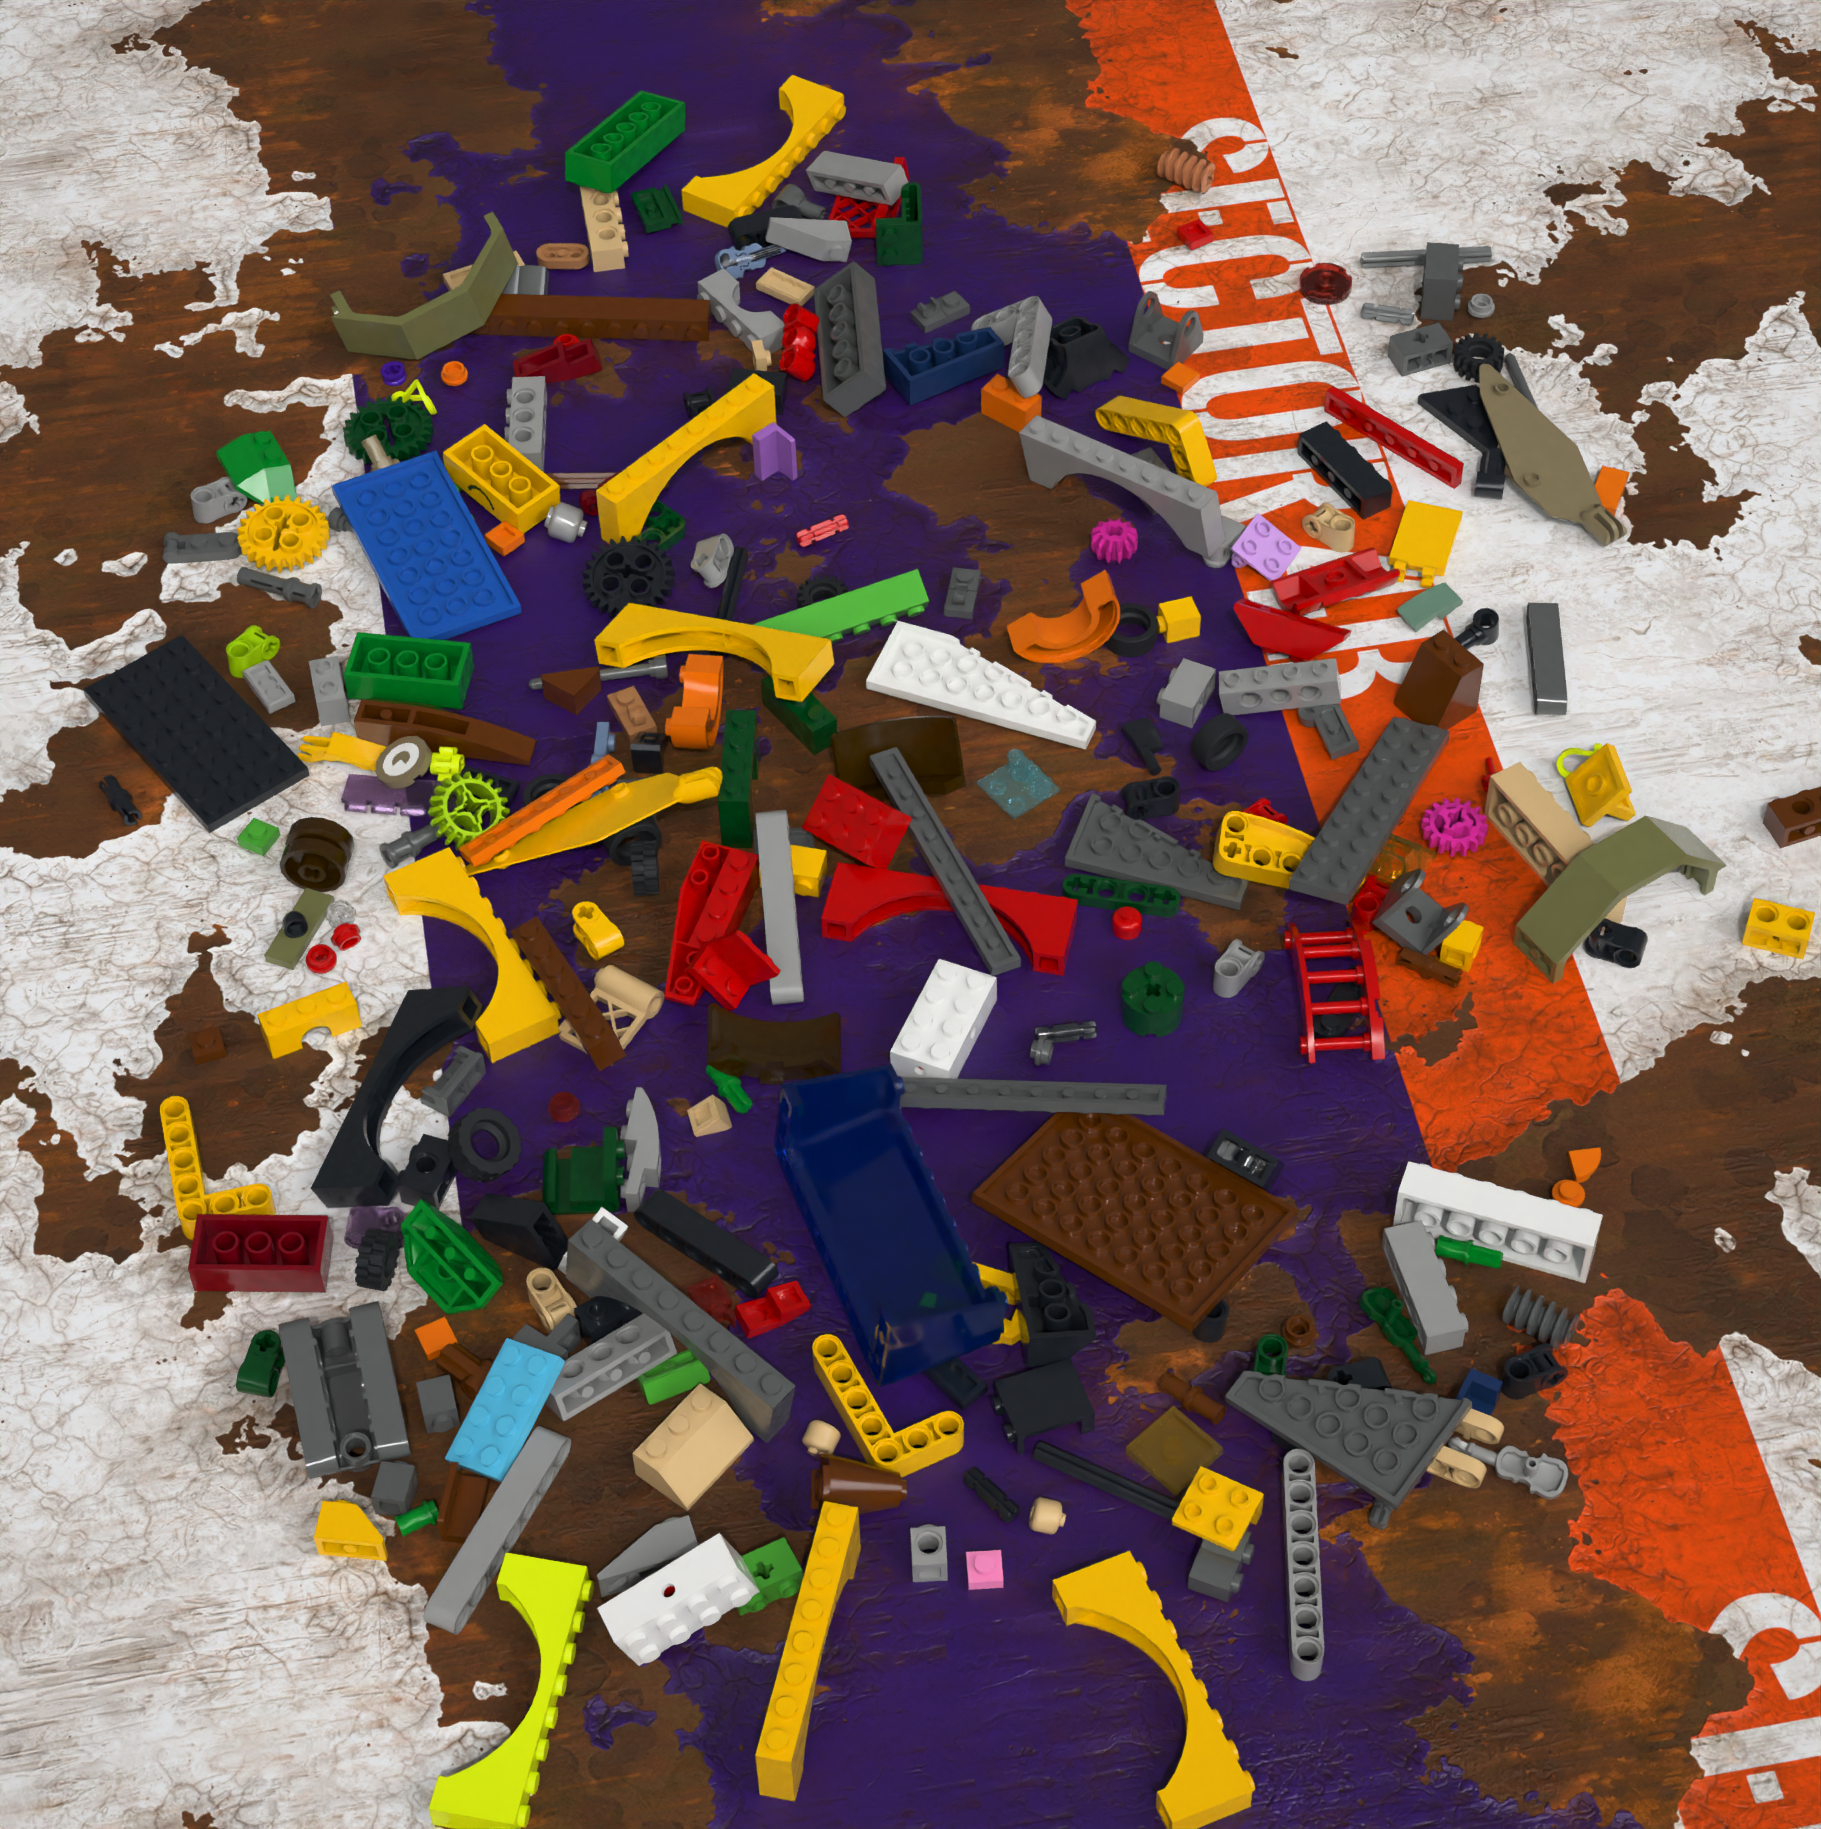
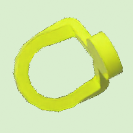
M418 379L414 380L405 392L398 391L391 396L392 401H396L401 396L404 403L409 399H412V401H423L432 416L437 414L433 402L425 394ZM418 388L420 395H411Z
M1595 743L1593 751L1581 748L1563 750L1556 762L1560 775L1566 778L1572 773L1565 769L1563 765V760L1566 756L1571 754L1592 756L1602 747V744Z

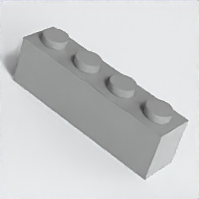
M823 151L806 169L815 191L893 205L901 196L902 186L909 183L904 169L899 164Z
M1422 1220L1384 1228L1381 1247L1411 1323L1418 1331L1417 1338L1424 1355L1463 1347L1465 1333L1469 1330L1467 1318L1464 1313H1459L1456 1291L1452 1285L1448 1286L1445 1279L1446 1268L1441 1258L1437 1259L1434 1252L1435 1241L1430 1231L1426 1232Z

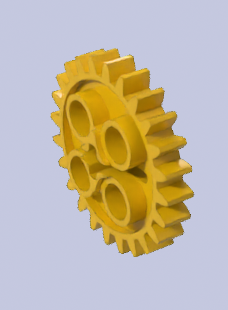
M286 495L284 501H280L279 497L275 496L272 503L264 499V506L261 507L258 504H254L255 512L246 511L247 519H240L241 527L237 528V538L242 555H247L249 563L255 561L256 568H260L265 564L267 572L273 567H277L278 573L282 572L283 567H287L289 572H293V566L295 565L304 569L303 562L307 561L313 564V556L321 557V549H327L326 541L330 540V529L325 513H320L318 505L312 507L311 500H307L302 504L301 496H298L294 501L290 500L289 495Z

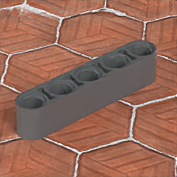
M1528 602L1526 624L1535 715H1566L1567 687L1558 603Z

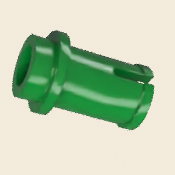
M423 1500V1505L394 1517L403 1538L431 1523L433 1526L436 1525L435 1521H437L439 1512L433 1500L427 1503Z

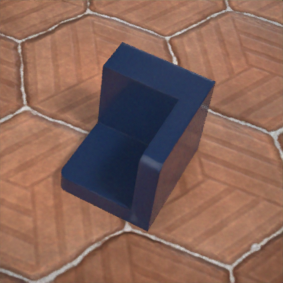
M1471 1368L1456 1399L1463 1400V1398H1467L1472 1401V1409L1491 1416L1500 1399L1503 1381Z

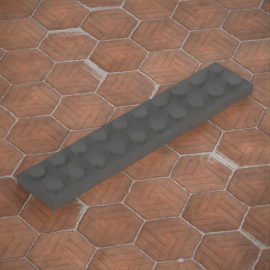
M1393 717L1289 879V889L1348 905L1448 743L1450 731L1434 725L1413 722L1407 718Z

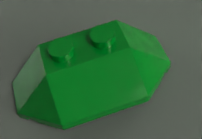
M259 431L238 436L216 451V456L235 489L251 500L264 505V499L272 503L275 496H278L280 501H284L286 495L290 496L291 501L297 498L291 465L271 431Z
M420 1199L401 1224L402 1234L404 1235L407 1273L448 1315L483 1309L503 1284L501 1267L461 1225L425 1200Z

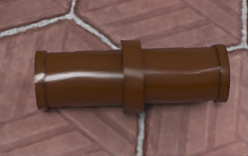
M1404 947L1399 957L1403 959L1398 960V965L1421 973L1425 979L1430 980L1433 978L1453 988H1456L1462 977L1458 975H1462L1463 970L1439 961V958L1435 955L1426 956L1409 947Z
M1171 1372L1163 1378L1159 1390L1182 1403L1183 1409L1188 1412L1195 1411L1214 1425H1218L1222 1421L1227 1407L1204 1394V1390L1198 1385L1191 1386Z

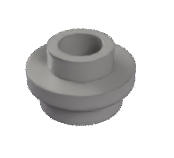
M1476 294L1468 303V312L1477 318H1486L1494 313L1495 305L1492 298L1487 294Z

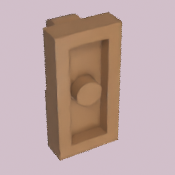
M634 686L607 695L608 704L630 742L633 741L639 732L657 733V726Z

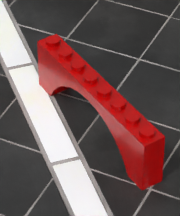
M838 862L821 917L822 937L853 942L868 928L890 917L924 910L955 911L935 877ZM978 884L1006 934L1025 952L1033 971L1064 976L1077 922L1078 900L1064 896L1057 897L1036 892Z

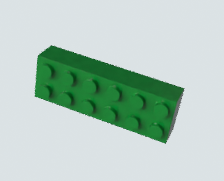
M640 90L565 152V181L576 183L580 187L594 188L601 193L614 192L685 131L686 102Z

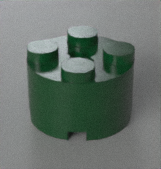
M1156 961L1148 962L1145 966L1131 971L1123 980L1121 988V1016L1125 1026L1133 1033L1145 1037L1146 1033L1156 1034V1037H1161L1176 1030L1181 1023L1184 1008L1185 986L1181 978L1174 971L1163 967L1161 963Z

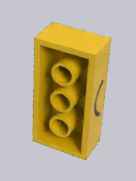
M483 424L443 452L444 466L452 481L501 522L507 521L523 534L544 520L551 506L556 507L560 503V485L486 424Z

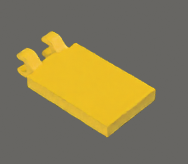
M1411 500L1407 501L1388 565L1394 566L1393 570L1398 569L1400 571V577L1397 582H1404L1407 569L1422 572L1420 586L1426 588L1432 587L1435 575H1445L1462 521L1463 511Z

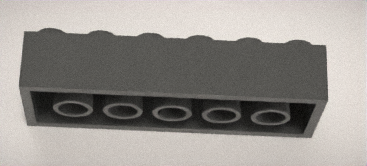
M854 261L814 289L816 315L819 317L817 333L823 400L844 417L860 409L862 405L872 398L879 396L886 389L875 278Z

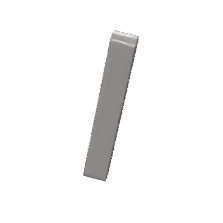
M787 810L756 813V827L767 955L781 970L777 977L769 979L772 1004L781 1005L804 1002Z
M542 1426L535 1428L429 1599L423 1615L425 1622L454 1635H458L462 1631L502 1566L505 1553H509L564 1464L571 1448L570 1438Z
M1293 1449L1284 1457L1281 1479L1289 1660L1291 1672L1296 1678L1302 1681H1311L1320 1675L1324 1656L1315 1462L1313 1456L1306 1450ZM1294 1469H1299V1470H1302V1471H1304V1472H1303V1473H1296V1472H1294V1471H1292V1470H1294ZM1300 1499L1305 1501V1503H1296L1293 1500ZM1295 1530H1304L1307 1534H1298ZM1305 1561L1309 1564L1303 1566L1297 1564L1296 1562ZM1299 1592H1306V1593L1310 1594L1311 1596H1309V1597H1302V1596L1298 1595L1297 1593H1299ZM1299 1624H1309L1312 1628L1304 1629ZM1306 1655L1312 1657L1314 1660L1304 1661L1300 1657Z

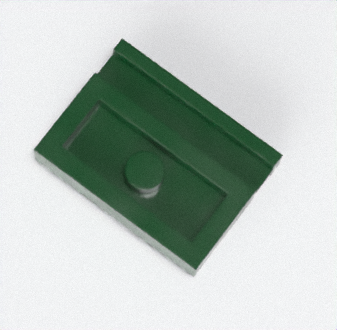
M667 184L663 185V189L657 190L654 187L631 193V201L646 233L671 228V224L675 223L683 225L682 215Z

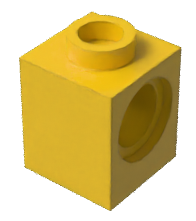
M1463 920L1443 940L1439 961L1460 968L1468 973L1481 947L1484 927L1471 921Z

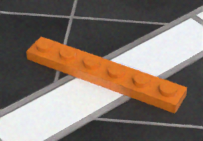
M608 754L458 849L462 857L472 866L477 867L478 865L486 864L500 851L513 847L519 839L527 834L537 832L542 828L543 824L554 817L564 815L570 807L578 802L589 799L595 791L603 786L613 784L619 776L626 772L621 762Z

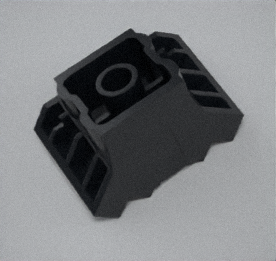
M1073 316L1051 326L1043 383L1055 395L1067 400L1072 389L1082 393L1084 388L1100 380L1106 379L1109 381L1114 369L1124 373L1130 359L1105 335V330L1100 324L1088 322L1085 317Z

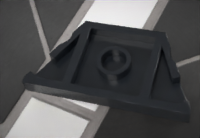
M1477 385L1423 393L1418 396V405L1481 453L1489 450V448H1497L1499 445L1481 400L1480 388Z

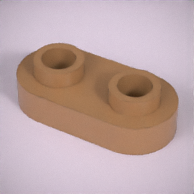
M548 243L540 246L536 251L539 266L546 267L547 269L578 270L587 266L590 261L589 250L583 244Z

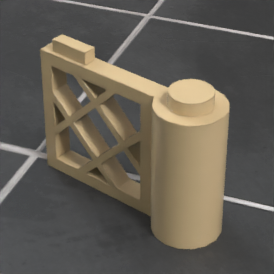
M608 965L597 972L594 979L596 986L590 996L595 1003L599 1000L608 1005L609 1012L602 1014L606 1020H611L613 1031L624 1050L645 1021L653 1018L659 1012L664 1001V993L613 965ZM629 1016L635 1019L629 1027L621 1029L616 1027L615 1018ZM564 1020L558 1028L559 1032H561L559 1034L560 1039L587 1053L577 1037L572 1035V1029Z

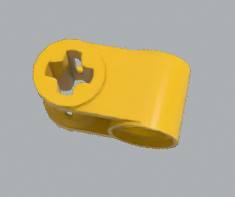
M586 901L574 906L572 910V917L575 921L573 933L594 960L598 961L624 946V939L620 930L614 923L610 922L596 904Z

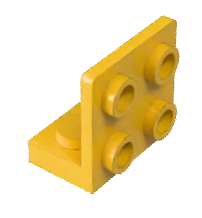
M1200 1466L1172 1518V1525L1233 1552L1239 1545L1249 1524L1257 1525L1262 1515L1264 1494Z

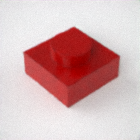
M1200 219L1177 227V236L1190 250L1213 242L1214 234Z

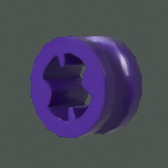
M390 361L381 368L383 382L388 386L402 385L407 379L405 367L399 361Z

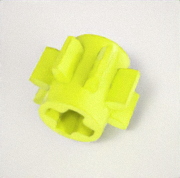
M440 746L439 753H432L430 772L431 774L438 775L437 781L442 782L445 778L452 780V776L455 773H461L465 766V758L463 754H457L458 748Z

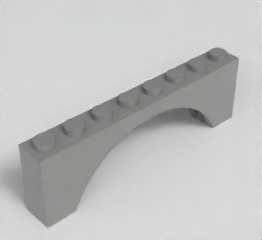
M1035 415L1019 432L1031 481L1053 489L1068 474L1084 473L1102 477L1131 491L1150 505L1171 526L1187 549L1209 558L1225 541L1218 493L1038 415Z

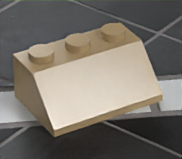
M699 1384L632 1453L635 1474L688 1511L754 1441V1437L725 1400L702 1384Z

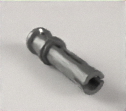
M241 567L237 574L238 584L282 595L287 602L298 601L305 603L308 608H315L321 600L322 587L318 583L307 584L301 582L296 577L284 579L248 569L247 567Z
M428 824L413 833L411 831L402 833L401 838L389 844L382 843L379 849L385 863L393 869L398 866V862L409 856H418L422 848L442 839L445 835L436 837V832L440 829L439 826L432 827L430 826L431 824ZM456 824L459 828H463L462 825Z

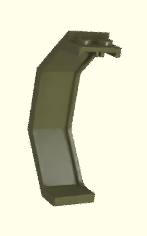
M493 211L483 216L491 235L463 283L424 305L399 317L355 313L350 309L340 290L331 294L330 296L335 306L331 307L334 315L330 318L347 351L418 360L483 326L518 264L504 229Z
M1644 816L1579 853L1516 924L1513 944L1554 984L1563 978L1565 963L1570 955L1623 898L1681 866L1680 873L1682 875L1685 874L1687 880L1694 878L1701 885L1700 892L1705 896L1714 890L1718 871L1727 865L1687 827Z

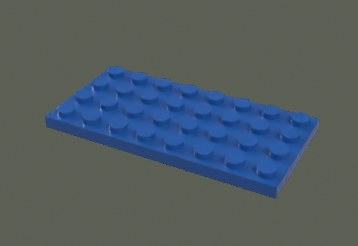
M436 451L331 485L333 495L408 637L445 640L522 613L518 599Z

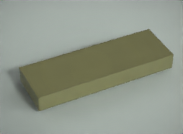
M306 888L292 911H298L304 915L308 923V931L302 937L289 938L285 935L283 927H281L264 955L266 962L294 970L334 905V896Z

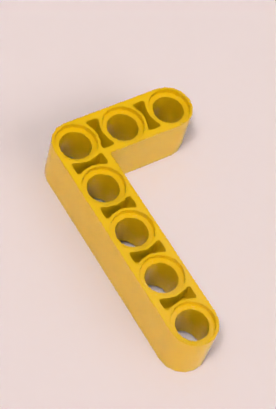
M1117 396L1096 410V419L1105 430L1168 444L1179 476L1205 487H1208L1217 480V473L1202 424L1194 412L1124 396Z
M171 1096L165 1099L160 1105V1115L176 1209L184 1235L188 1239L193 1240L197 1214L276 1215V1207L271 1190L265 1184H251L206 1194L195 1127L188 1102L180 1096Z
M824 1334L814 1340L812 1345L814 1370L867 1464L898 1472L902 1478L952 1456L962 1449L964 1445V1422L962 1417L953 1411L941 1412L894 1433L840 1339L832 1334ZM827 1354L833 1355V1356H831V1357H823L824 1355H827ZM840 1380H847L845 1383H838ZM862 1406L860 1409H853L852 1407ZM947 1431L954 1432V1434L946 1435L943 1433ZM870 1432L878 1433L877 1435H867ZM914 1445H922V1446H924V1447H922V1448H914L913 1446H914ZM886 1458L893 1459L890 1462H883L881 1460Z

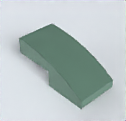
M1444 582L1419 593L1396 610L1399 616L1415 632H1418L1436 616L1440 620L1445 618L1460 606L1463 600Z

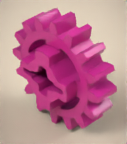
M1445 798L1441 806L1434 802L1432 803L1431 810H1425L1421 830H1423L1422 838L1423 840H1429L1428 846L1430 848L1438 846L1439 854L1447 850L1450 857H1454L1455 852L1459 851L1462 856H1466L1467 849L1476 852L1478 845H1484L1485 836H1487L1488 831L1486 815H1480V807L1470 808L1471 801H1467L1463 805L1460 804L1459 798H1455L1454 803H1449Z

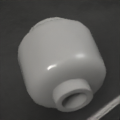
M560 502L556 507H550L544 527L548 528L549 536L567 543H573L577 536L583 537L588 522L583 520L584 513L582 509Z

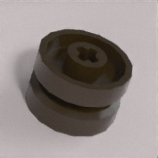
M308 817L293 823L288 832L286 846L279 864L284 877L299 888H309L319 892L333 891L342 886L354 848L353 836L337 822L325 818Z

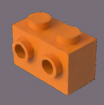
M996 374L981 389V413L1017 432H1020L1035 415L1041 417L1042 396L1036 393L1031 397L1023 398L1012 381L999 374Z

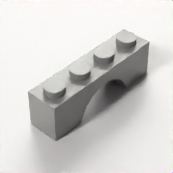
M724 268L698 281L699 294L697 299L710 300L711 313L716 320L729 328L733 336L740 338L750 351H752L751 341L762 340L764 350H769L770 354L783 348L782 338L785 333L783 331L785 326L783 321L772 311L751 312L738 306L740 304L739 282Z

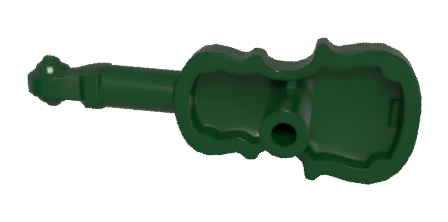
M1377 1287L1366 1290L1359 1300L1362 1310L1368 1315L1369 1319L1375 1320L1380 1325L1381 1331L1392 1345L1400 1347L1414 1367L1413 1369L1423 1375V1381L1428 1385L1435 1384L1437 1380L1435 1371L1429 1366L1428 1359H1424L1413 1344L1418 1331L1410 1323V1319L1402 1315L1403 1302L1397 1299L1396 1295L1387 1288Z

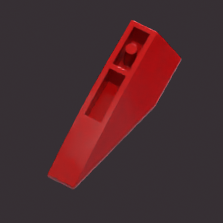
M702 840L680 888L664 995L666 1000L695 1007L706 990L686 969L703 943L739 929L760 882L759 855Z

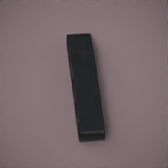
M656 1189L634 1211L635 1219L647 1231L751 1298H758L779 1274L776 1265L769 1258L661 1189Z

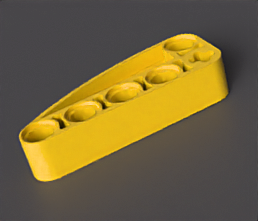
M1231 811L1224 816L1216 835L1213 866L1218 873L1225 876L1289 889V879L1294 872L1287 871L1284 866L1290 867L1295 871L1316 838L1264 817L1240 811ZM1228 827L1235 828L1238 832H1232ZM1254 860L1261 861L1264 866L1256 864ZM1364 878V880L1362 881V883L1360 884L1359 888L1357 889V891H1356V893L1354 894V896L1352 897V899H1354L1355 896L1359 893V891H1360V889H1361V887H1362V885H1363V883H1364V881H1365V878Z

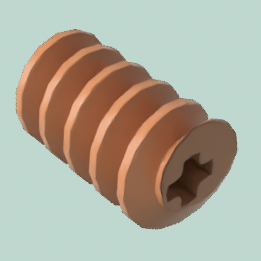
M1174 148L1171 153L1167 150L1161 155L1157 166V174L1159 177H1166L1171 182L1175 181L1178 185H1184L1188 189L1205 194L1213 182L1215 164L1211 162L1206 167L1207 162L1205 159H1201L1198 162V158L1195 155L1189 159V153L1184 151L1180 155V149Z

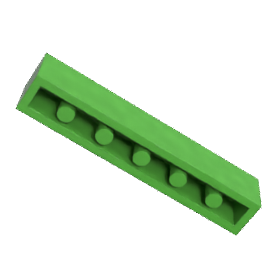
M916 569L766 619L754 625L831 639V644L843 640V635L852 632L855 636L870 631V626L881 623V626L891 625L898 621L897 617L906 614L909 617L920 615L925 612L924 608L928 607L929 599L920 573Z

